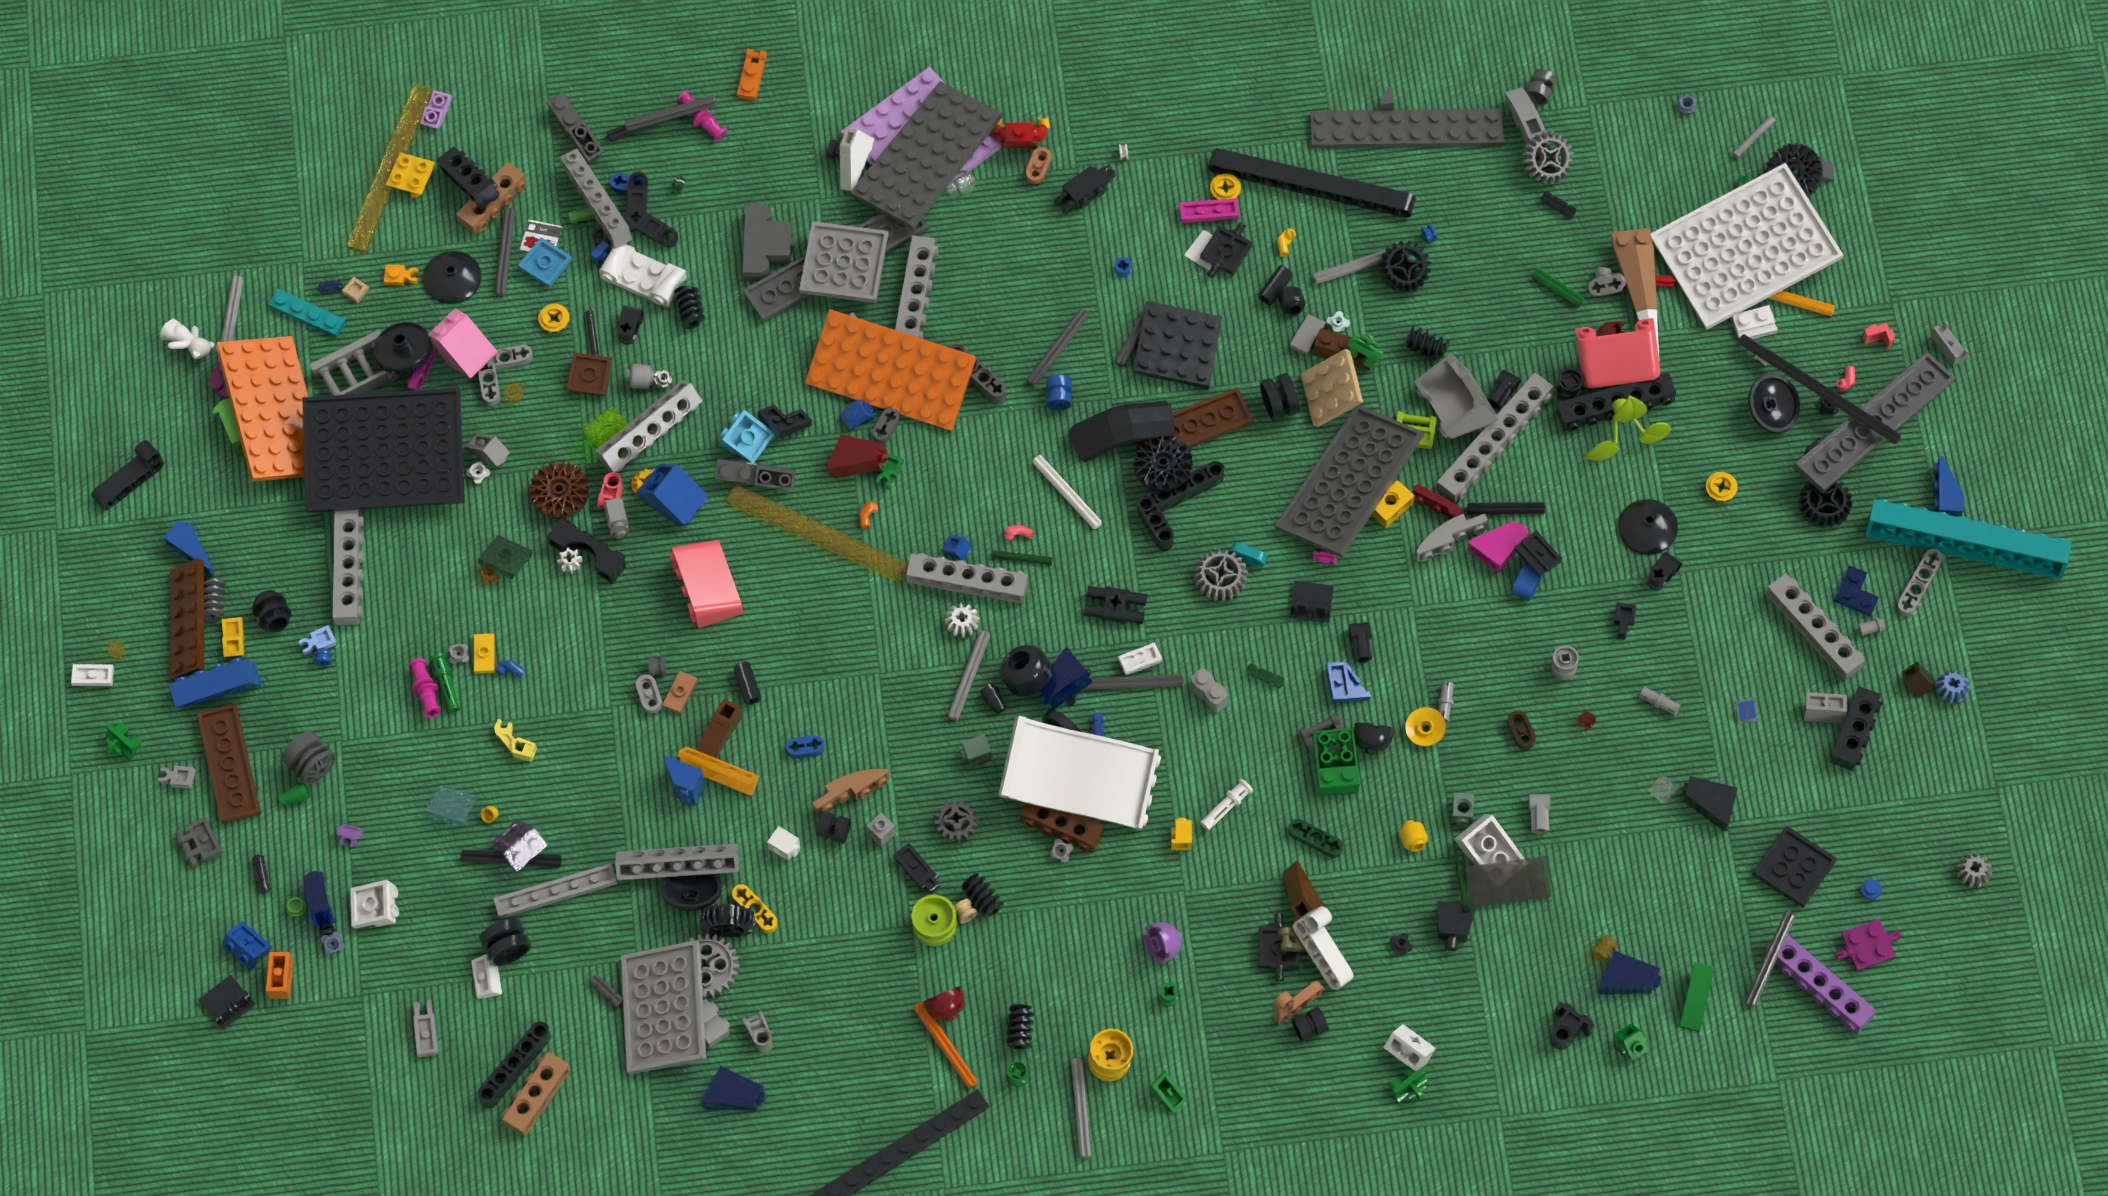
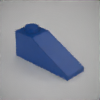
M178 520L164 536L167 546L189 561L197 558L204 560V572L213 577L214 571L196 536L195 528L188 522L184 524Z

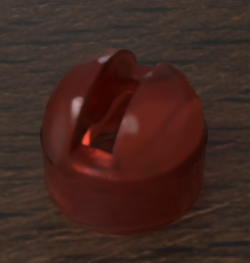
M1584 711L1578 716V722L1585 729H1589L1595 724L1596 717L1591 712Z

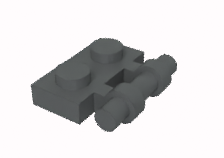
M206 817L187 825L190 833L184 835L182 830L175 833L177 837L176 842L182 848L185 854L184 859L190 864L191 868L199 865L196 860L199 856H202L204 862L223 853ZM194 840L197 848L192 850L189 843Z

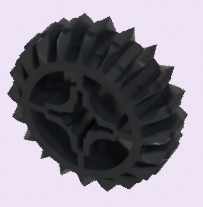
M1400 241L1398 246L1393 243L1391 245L1392 249L1387 247L1386 253L1381 255L1383 260L1379 261V265L1383 266L1379 269V272L1385 273L1381 279H1388L1386 286L1392 283V290L1400 287V293L1403 292L1404 288H1406L1407 293H1410L1412 288L1416 291L1419 288L1418 285L1424 286L1423 280H1428L1429 276L1427 274L1431 272V269L1428 268L1431 265V261H1425L1429 255H1422L1424 248L1417 250L1418 244L1415 243L1411 247L1410 241H1407L1406 246H1404L1403 241ZM1400 253L1399 262L1390 266L1391 258ZM1408 254H1410V255H1412L1413 257H1415L1416 260H1411V259L1408 257ZM1403 263L1406 267L1409 266L1407 271L1405 270V267H1401ZM1420 268L1419 276L1410 280L1411 271ZM1393 273L1400 274L1403 280L1397 278Z
M1811 482L1805 484L1798 503L1801 504L1799 510L1804 511L1802 514L1803 518L1809 517L1808 523L1814 521L1815 527L1822 524L1823 529L1826 528L1827 524L1831 528L1834 527L1835 523L1840 525L1842 520L1845 521L1848 517L1847 515L1851 513L1853 504L1851 501L1852 495L1848 493V487L1842 488L1843 482L1838 484L1835 482L1826 490L1827 492L1821 493ZM1835 496L1839 499L1841 503V508L1837 505V502L1834 500ZM1810 497L1814 499L1813 502L1817 505L1816 509L1812 506Z
M715 904L701 911L700 925L701 930L711 936L740 938V936H747L754 931L755 917L754 912L745 906H738V904Z

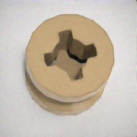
M964 899L954 906L961 924L971 921L978 914L977 910L972 908L970 899Z

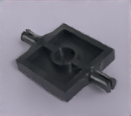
M1239 222L1234 231L1219 225L1200 254V259L1211 264V268L1207 272L1209 277L1211 275V278H1214L1218 270H1223L1234 276L1253 246V242L1241 235L1246 227L1244 223Z
M1275 913V925L1258 927L1259 968L1274 969L1276 973L1275 981L1279 982L1280 974V982L1284 981L1285 969L1300 968V952L1281 950L1282 937L1279 936V929L1288 926L1283 925V914L1279 913L1278 921V913Z

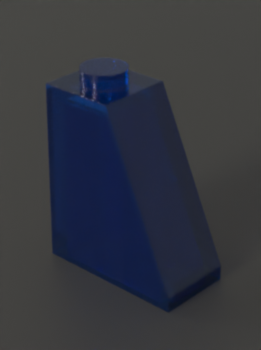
M1068 647L1061 652L1052 665L1053 671L1050 681L1040 690L1041 694L1039 697L1045 706L1049 704L1052 709H1055L1093 683L1086 670Z
M312 871L302 876L309 914L315 928L320 927L325 922L335 923L323 872Z
M1614 950L1598 993L1602 995L1652 993L1654 987H1659L1662 976H1659L1660 968Z
M720 1066L704 1094L701 1104L702 1108L709 1110L756 1111L759 1105H763L767 1095L765 1094L764 1086Z

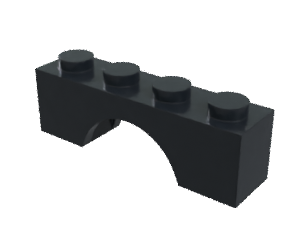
M560 519L547 535L549 545L560 552H564L569 548L570 550L582 549L592 553L596 558L595 569L597 575L611 584L617 580L627 566L625 556L617 550L614 552L601 540L599 542L596 541L590 533L585 530L583 532L580 531L571 521L566 522Z

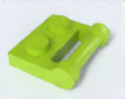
M1398 411L1397 421L1401 423L1410 422L1430 425L1429 428L1408 426L1423 431L1424 436L1417 447L1432 450L1437 417L1409 415Z

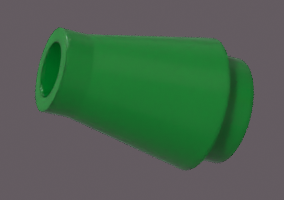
M298 782L278 796L282 806L304 802L307 798H310V793L306 784Z

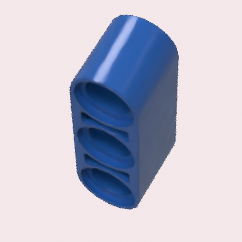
M1524 563L1511 593L1530 601L1541 578Z

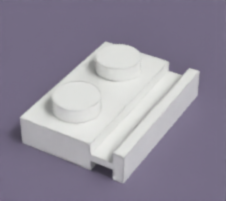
M1769 305L1740 312L1731 317L1739 338L1745 334L1755 339L1778 332Z

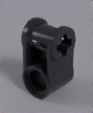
M623 306L617 325L619 340L623 344L629 345L636 340L644 317L643 309Z
M1665 551L1650 570L1649 587L1657 591L1662 590L1670 579L1677 574L1682 566V562Z

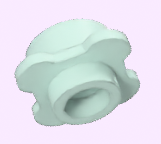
M1341 311L1336 312L1332 317H1328L1326 321L1335 333L1343 331L1345 327L1350 325V321L1345 319Z

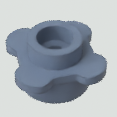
M337 931L333 932L332 935H324L321 938L327 954L344 949L345 945L340 939L341 934Z

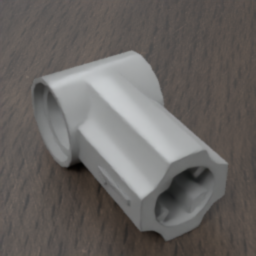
M1529 794L1531 833L1536 835L1549 833L1548 812H1550V794Z

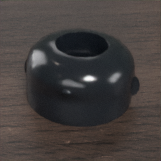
M1022 645L1012 649L1006 654L1000 665L1002 681L1012 694L1022 697L1033 695L1042 690L1050 681L1053 671L1052 664L1045 653L1034 645Z

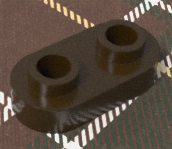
M1518 710L1511 712L1508 716L1507 725L1516 745L1524 750L1532 748L1536 736L1527 715ZM1514 721H1519L1521 724L1516 725ZM1526 738L1528 742H1523L1521 739Z

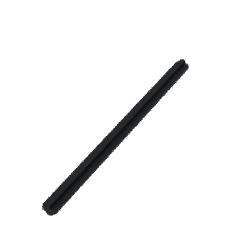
M1743 334L1739 338L1738 343L1893 444H1897L1900 440L1901 434L1749 336Z

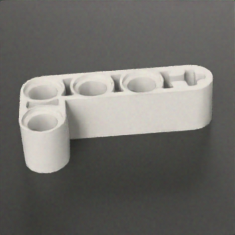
M1321 906L1298 919L1293 924V929L1327 984L1332 989L1338 990L1353 979V972L1324 927L1331 922L1332 916L1327 908Z

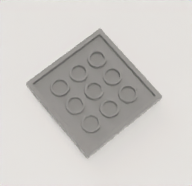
M812 221L799 292L801 294L876 303L889 232Z

